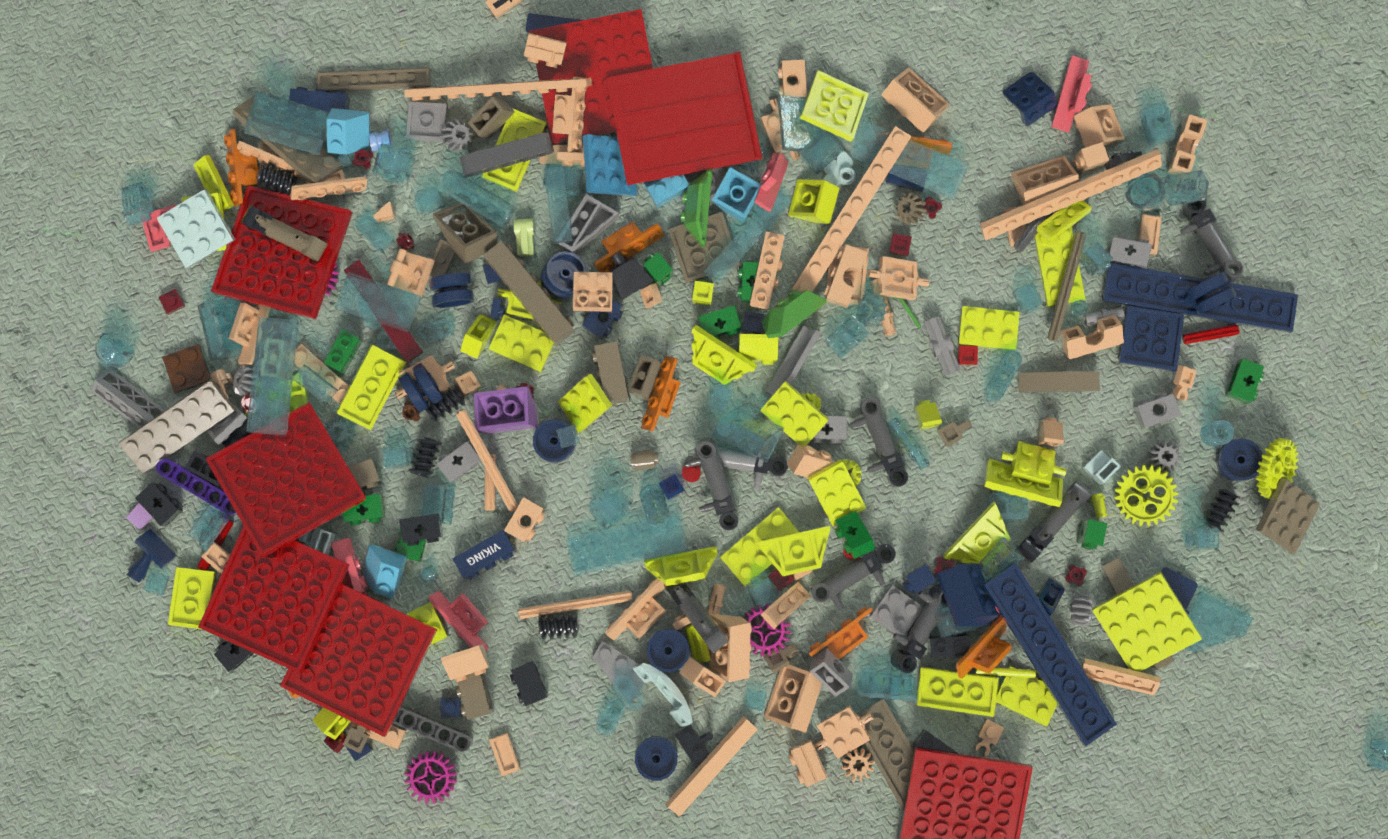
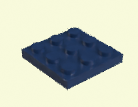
M1127 306L1123 325L1124 343L1120 346L1118 363L1177 371L1184 314Z

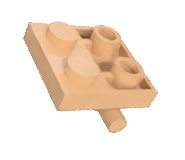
M399 249L396 260L392 262L389 271L391 274L387 285L393 289L422 297L435 261Z
M574 272L573 311L612 312V273Z

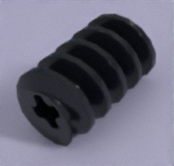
M262 161L256 175L258 186L264 182V188L267 189L272 185L271 190L273 192L279 188V193L286 191V195L291 194V187L295 186L298 177L293 180V173L286 177L285 170L279 174L278 167L272 171L271 164L264 168V161Z
M455 383V390L448 387L449 394L441 391L443 396L441 401L434 404L428 400L429 408L425 411L437 423L440 422L439 415L442 418H446L445 411L452 414V407L459 410L458 403L462 406L466 405L465 399Z
M423 437L424 439H418L417 441L422 446L415 447L419 454H413L417 461H411L410 463L415 468L409 469L408 472L428 478L426 475L433 474L429 467H435L431 460H437L438 458L433 453L440 451L435 446L442 445V442Z
M1219 489L1218 493L1221 496H1215L1217 502L1211 503L1213 509L1207 510L1210 516L1205 515L1203 517L1205 522L1203 523L1215 531L1224 533L1221 525L1228 526L1224 520L1232 519L1228 513L1236 512L1232 506H1239L1236 499H1240V497L1228 490Z
M556 614L553 615L552 620L546 615L544 621H542L539 615V634L543 640L547 638V634L550 639H554L555 634L558 639H561L563 633L566 639L570 637V633H572L573 638H577L579 632L578 614H576L575 619H573L571 614L568 615V619H565L564 615L561 614L560 620L557 619Z

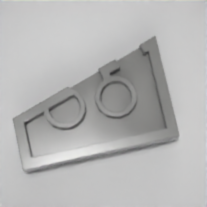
M602 641L592 658L631 705L644 685L642 679L632 669L634 666L639 665V663Z

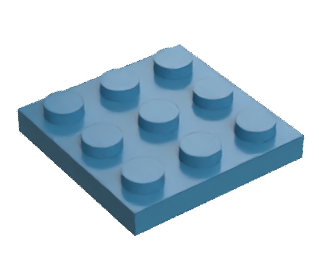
M584 135L583 149L587 193L636 196L637 185L627 186L618 137Z

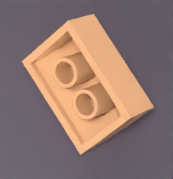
M909 67L894 78L881 94L887 103L893 105L903 117H906L913 123L916 129L921 130L923 133L950 106L942 96Z
M1065 156L1011 173L1022 205L1079 182L1077 172Z
M710 614L729 642L715 653L710 650L711 660L709 661V669L728 682L749 678V670L751 668V623L739 616Z
M790 664L780 669L764 718L789 728L806 732L822 683L810 671Z

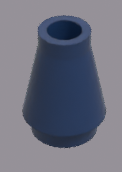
M143 553L127 569L128 573L126 575L140 583L142 579H145L152 559Z

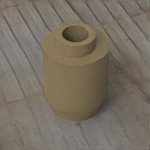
M653 449L630 454L632 470L656 468L655 464H659L657 452L653 453Z

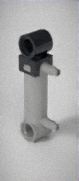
M709 445L701 447V449H707L709 452L712 450ZM716 446L722 467L755 473L754 488L757 489L760 488L763 475H767L768 471L773 476L780 477L788 469L787 461L782 457H775L770 460V455ZM697 447L695 449V458L699 457L697 455ZM775 462L783 464L781 472H776L773 469Z

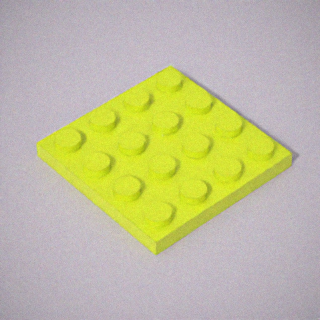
M1161 572L1092 608L1093 613L1130 670L1140 672L1202 640L1199 631Z

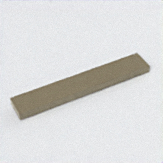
M429 67L317 72V89H323L327 92L431 87Z
M1119 557L1101 566L1116 595L1134 586ZM1169 656L1153 666L1155 670H1158L1174 660L1172 656Z

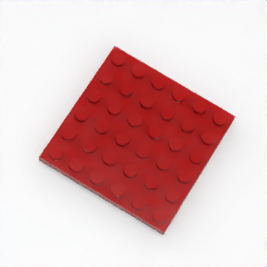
M642 9L529 31L531 34L567 42L562 66L557 65V68L546 66V62L541 60L536 63L539 81L573 79V77L591 78L592 85L588 86L585 92L582 138L586 134L602 135L616 132L606 78L653 69ZM567 88L568 91L556 92V89H549L548 93H542L552 144L568 141L569 134L552 132L555 94L572 96V88Z
M248 186L231 232L235 240L226 246L211 292L316 320L353 212L348 209L307 199L291 200L290 195ZM251 205L272 215L277 220L325 242L327 247L319 261L317 262L301 252L243 225L241 220L248 207Z
M310 402L206 458L262 558L367 500Z
M243 525L198 628L302 674L350 564L295 540L262 558Z
M341 583L302 674L288 669L280 687L386 737L438 629Z
M915 748L899 839H1020L1033 769L1032 765Z

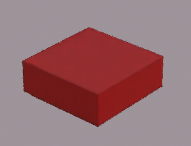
M959 345L958 364L977 366L978 346Z

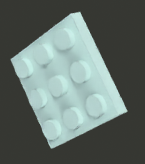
M206 189L157 217L185 268H189L235 240Z

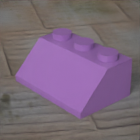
M529 387L474 393L475 428L477 432L493 434L538 427L537 408Z

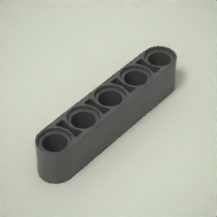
M545 132L461 156L459 159L464 177H471L552 154L554 148L550 134Z
M402 705L393 722L398 726L460 752L468 750L473 744V739L468 733ZM407 714H411L414 717L412 725L407 724L405 721ZM424 722L431 723V732L424 731ZM443 729L448 730L450 733L448 740H444L441 737ZM460 737H465L468 740L467 747L459 745L458 740Z

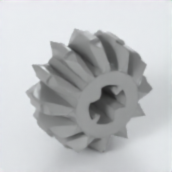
M454 119L452 122H446V127L441 129L444 134L440 138L445 140L443 145H448V150L460 152L467 149L468 144L473 142L469 138L473 133L468 131L471 126L465 127V121L459 122L458 119Z
M241 365L233 376L232 389L239 396L244 397L247 394H255V392H258V387L261 386V371L253 365Z
M1160 441V445L1154 444L1155 450L1149 451L1151 455H1154V457L1149 458V461L1155 462L1153 468L1160 466L1161 472L1165 470L1168 473L1171 472V469L1177 470L1176 464H1181L1182 462L1180 459H1177V457L1182 456V453H1176L1179 446L1172 448V441H1169L1167 445L1165 441ZM1162 455H1168L1169 459H1162Z
M1081 593L1073 596L1072 624L1077 626H1089L1091 624L1092 596Z

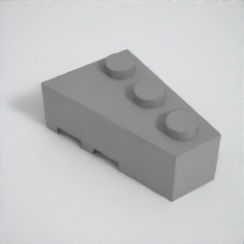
M586 194L557 240L558 247L567 252L577 254L619 219V213Z

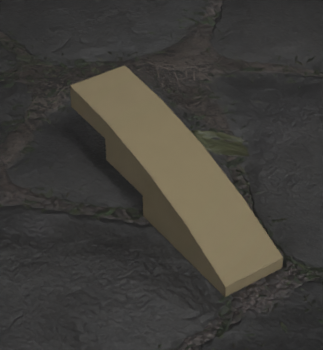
M1100 372L1019 373L1020 393L1100 391Z

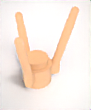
M219 369L213 372L210 377L228 398L224 387L229 385L228 381L232 383L234 379L231 373L226 374L224 369Z

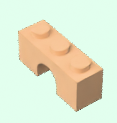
M1190 114L1184 119L1167 173L1186 178L1191 173L1196 158L1194 153L1198 142L1203 136L1208 120Z
M847 244L845 249H840L837 257L840 263L838 267L834 266L830 276L834 278L831 285L827 284L824 295H827L826 301L848 308L855 288L844 282L843 275L847 271L860 273L868 252Z
M1116 315L1098 319L1096 330L1089 335H1084L1079 325L1060 331L1062 349L1068 359L1077 358L1124 343L1122 324Z

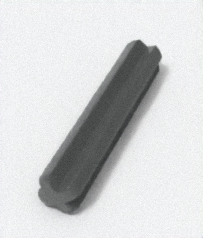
M1053 212L1031 222L1015 242L1014 247L1016 251H1024L1038 233L1036 231L1037 226L1048 219Z

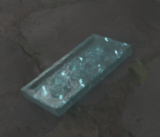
M348 272L335 308L408 333L421 296Z

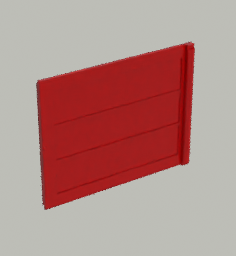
M740 51L606 78L627 186L763 159Z

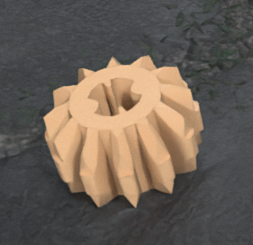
M855 748L853 750L854 755H851L850 752L847 753V756L850 757L849 760L842 758L843 762L848 763V765L842 766V770L849 769L845 776L848 777L852 774L851 780L855 781L858 775L859 781L862 782L863 774L870 778L867 770L874 772V768L869 767V765L875 762L874 760H868L871 757L870 753L864 756V749H861L858 754ZM856 760H859L860 763L863 762L859 770L856 767L853 768Z

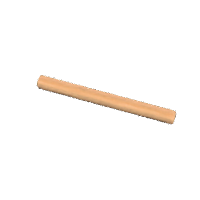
M465 409L456 413L458 420L510 512L515 511L518 504Z
M631 591L520 608L518 613L519 618L523 619L632 601L633 597Z

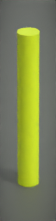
M994 668L988 674L976 669V674L1035 678L1036 670Z

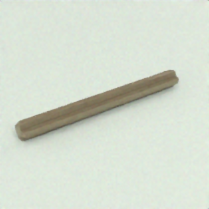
M1077 231L1074 237L1047 336L1048 340L1057 342L1086 239V233Z

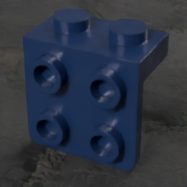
M1029 72L1003 90V96L1020 111L1022 122L1027 127L1057 107L1054 91L1034 72Z
M1164 567L1161 573L1189 615L1190 611L1186 609L1198 584Z

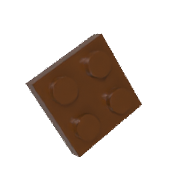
M199 344L162 357L174 393L204 384L211 379Z

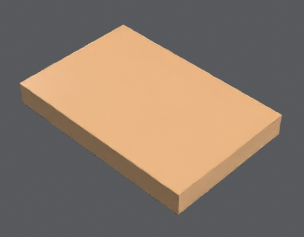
M855 247L863 251L869 252V248ZM840 250L828 267L827 284L831 285L834 278L830 276L834 266L838 267L840 260L837 259ZM868 254L860 273L847 271L843 275L844 282L855 288L849 304L864 305Z

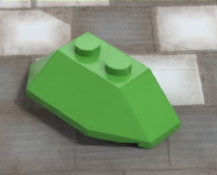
M712 169L704 172L688 185L687 192H683V203H686V210H682L681 222H684V228L701 248L706 246Z
M797 289L789 292V296L777 301V305L762 320L767 337H782L826 304V299L808 290L799 291Z

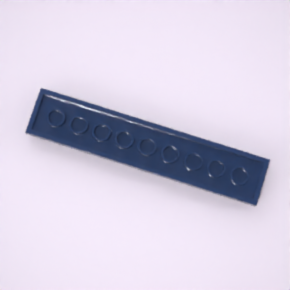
M1108 263L1102 301L1289 333L1293 332L1298 294L1227 283L1220 287V289L1234 287L1238 296L1198 315L1194 306L1204 298L1202 296L1196 300H1191L1186 291L1196 286L1204 278Z
M1013 562L982 583L1081 743L1087 746L1117 725L1018 565Z

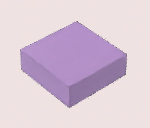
M138 503L126 518L138 529L143 530L153 517Z

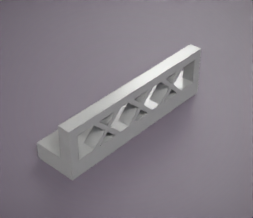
M805 326L802 327L768 386L766 393L773 396L785 381L792 385L821 334L819 331L816 330L814 332Z
M111 368L94 380L91 392L139 428L154 418L150 411H155L159 414L165 411V409ZM110 376L116 383H108L105 378ZM120 389H128L131 395L123 394L120 392ZM135 400H142L146 406L137 405Z

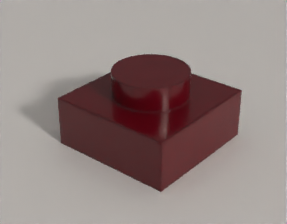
M893 233L889 253L908 257L912 237Z
M173 289L158 297L167 315L186 307L177 289Z
M777 569L768 575L778 591L795 580L792 575L782 576Z
M342 731L335 740L327 736L324 742L338 754L344 747L343 743L347 735Z

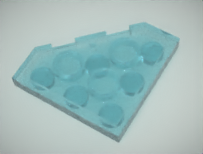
M782 95L778 97L782 150L800 152L823 130L800 119L807 97Z
M1199 592L1191 607L1189 617L1202 636V640L1184 649L1196 652L1245 636L1253 618L1203 592Z

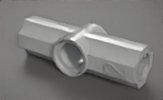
M940 316L925 321L924 326L930 338L932 352L937 357L944 376L959 371L960 367L953 352V343L945 332Z

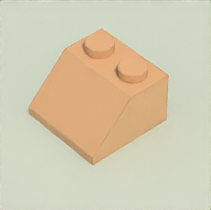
M1112 104L1093 106L1074 116L1076 127L1080 131L1082 143L1085 147L1101 142L1106 147L1125 139Z
M483 644L441 658L450 680L456 679V682L468 679L467 675L475 673V676L486 673V668L490 667Z

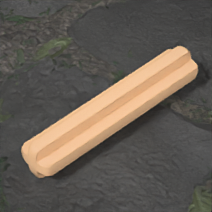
M490 454L496 464V455ZM485 468L484 509L493 511L495 510V484Z

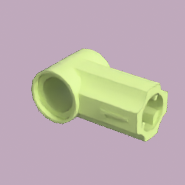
M533 218L515 219L514 234L517 242V256H534Z

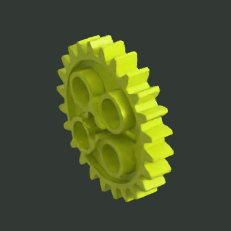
M1285 438L1274 439L1273 443H1269V449L1265 448L1266 454L1261 455L1263 460L1258 463L1260 469L1257 470L1259 475L1256 477V480H1259L1256 486L1259 487L1258 492L1261 493L1260 496L1271 500L1281 478L1293 483L1292 478L1296 476L1295 469L1298 468L1296 463L1299 459L1296 458L1298 455L1296 451L1297 446H1294L1295 443Z
M1145 464L1142 465V469L1135 465L1134 472L1127 469L1129 475H1121L1124 481H1117V484L1121 487L1115 488V491L1120 493L1114 496L1116 500H1120L1116 503V507L1122 506L1120 514L1126 512L1125 519L1127 520L1132 517V524L1139 520L1140 526H1142L1143 522H1147L1148 527H1150L1151 521L1158 525L1159 518L1164 522L1165 514L1171 516L1169 509H1176L1172 503H1178V499L1173 496L1179 493L1172 489L1176 488L1177 484H1170L1173 477L1166 478L1168 471L1160 473V466L1153 470V464L1150 465L1149 469H1146ZM1140 478H1144L1147 481V484L1143 487L1136 484V481ZM1161 486L1165 489V492L1162 495H1157L1154 489ZM1134 487L1140 492L1132 491L1130 488ZM1148 491L1151 497L1144 499L1142 493L1145 494ZM1132 495L1137 496L1139 499L1135 504L1128 502V498ZM1152 498L1162 500L1163 502H1162V503H1158L1156 500H1154V499H1152ZM1148 504L1156 505V510L1153 512H1149L1145 508Z

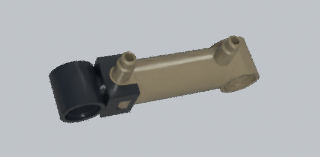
M251 205L241 220V223L256 232L258 231L270 239L281 242L317 262L327 247V244L322 240L297 230Z

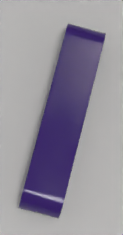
M169 459L159 460L156 470L161 476L224 513L237 515L236 511H230V501L223 489L187 470L175 461ZM169 463L171 469L168 473H165L164 465ZM185 472L187 474V480L182 483L180 481V476L182 473ZM202 482L204 488L201 492H198L196 486ZM215 492L220 493V499L217 502L213 500Z

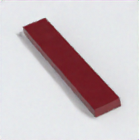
M358 260L344 269V272L406 362L409 363L421 355L423 351L361 261Z

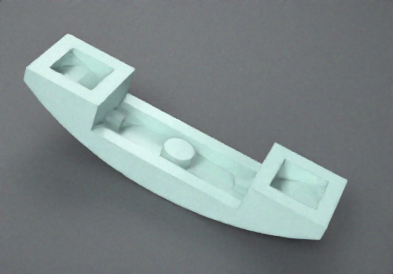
M641 663L632 668L644 683L652 681L674 708L669 713L681 727L690 725L693 722L684 696L669 677L646 663Z

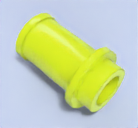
M1103 493L1091 495L1092 499L1090 501L1093 502L1095 517L1108 516Z

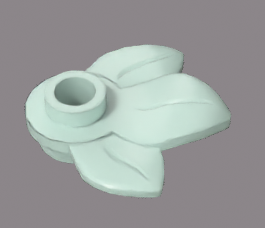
M840 151L837 160H822V168L827 174L823 180L835 186L840 184L847 186L855 181L856 173L852 169V159L846 152ZM843 174H849L850 178L844 179Z

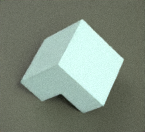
M1100 450L1082 468L1100 485L1105 483L1121 466L1113 458H1109Z
M317 527L309 532L305 545L329 555L332 548L331 544L334 542L336 534Z

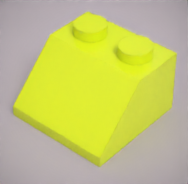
M797 179L788 216L814 223L830 224L839 187L825 180Z
M740 334L739 353L752 362H762V365H773V362L778 360L779 337L768 338L766 334Z

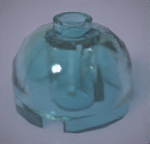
M1145 173L1137 178H1133L1128 183L1129 188L1125 192L1127 201L1135 209L1147 212L1157 209L1165 199L1166 190L1162 180L1156 174Z
M101 333L95 344V354L100 360L99 364L107 369L110 367L122 368L126 366L134 357V350L122 340L112 339L113 335Z

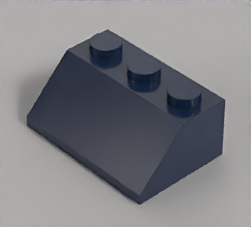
M964 563L936 574L956 627L985 626L999 616L994 602L982 585L985 579L979 563Z

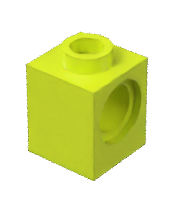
M695 281L692 303L711 306L714 283Z

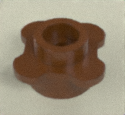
M406 401L404 403L405 407L402 410L403 417L407 420L419 421L420 412L411 401Z

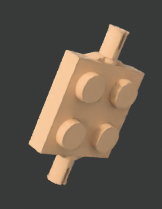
M777 98L772 99L769 102L773 112L760 118L774 153L790 151L793 161L799 159L800 156L796 148L800 144L808 142L810 138L802 119H800L797 106L794 105L780 109Z
M882 256L879 258V270L868 269L867 277L878 278L879 295L915 300L917 298L918 285L928 287L930 283L929 279L919 278L917 262Z
M431 354L398 373L401 375L404 372H408L416 380L413 374V367L422 363L435 379L440 392H445L448 390V387L451 388L446 379V372L452 370L455 366L452 361L441 366ZM403 388L394 392L398 400L407 395Z
M849 705L817 724V727L823 739L814 744L816 750L819 751L828 746L838 759L868 742L871 737L866 730L865 724L873 720L874 716L869 712L860 717Z

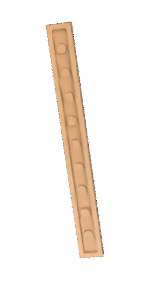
M591 78L426 87L406 89L404 92L405 98L412 97V101L423 100V96H429L430 100L441 99V95H447L448 99L459 98V94H465V97H477V93H483V96H495V92H501V95H513V91H519L520 94H530L531 90H538V93H548L549 89H556V92L568 91L567 88H574L575 91H584L586 87L592 85Z
M896 126L893 128L792 287L793 290L813 292L910 140L911 136Z
M1156 149L980 223L982 236L985 241L1059 209L1066 208L1078 201L1085 200L1097 193L1137 178L1147 172L1154 171L1162 167L1161 154Z

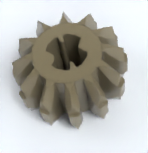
M911 192L909 195L904 193L903 199L897 198L899 204L894 205V207L898 210L894 214L899 216L898 220L900 222L911 225V223L918 224V219H924L921 214L927 211L923 209L926 202L922 201V196Z

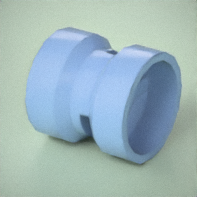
M384 130L380 134L376 132L369 133L373 152L379 151L381 148L392 149L389 130Z

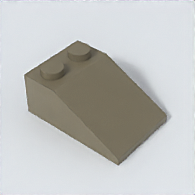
M465 199L433 213L434 220L453 251L465 264L484 255L497 244V232Z

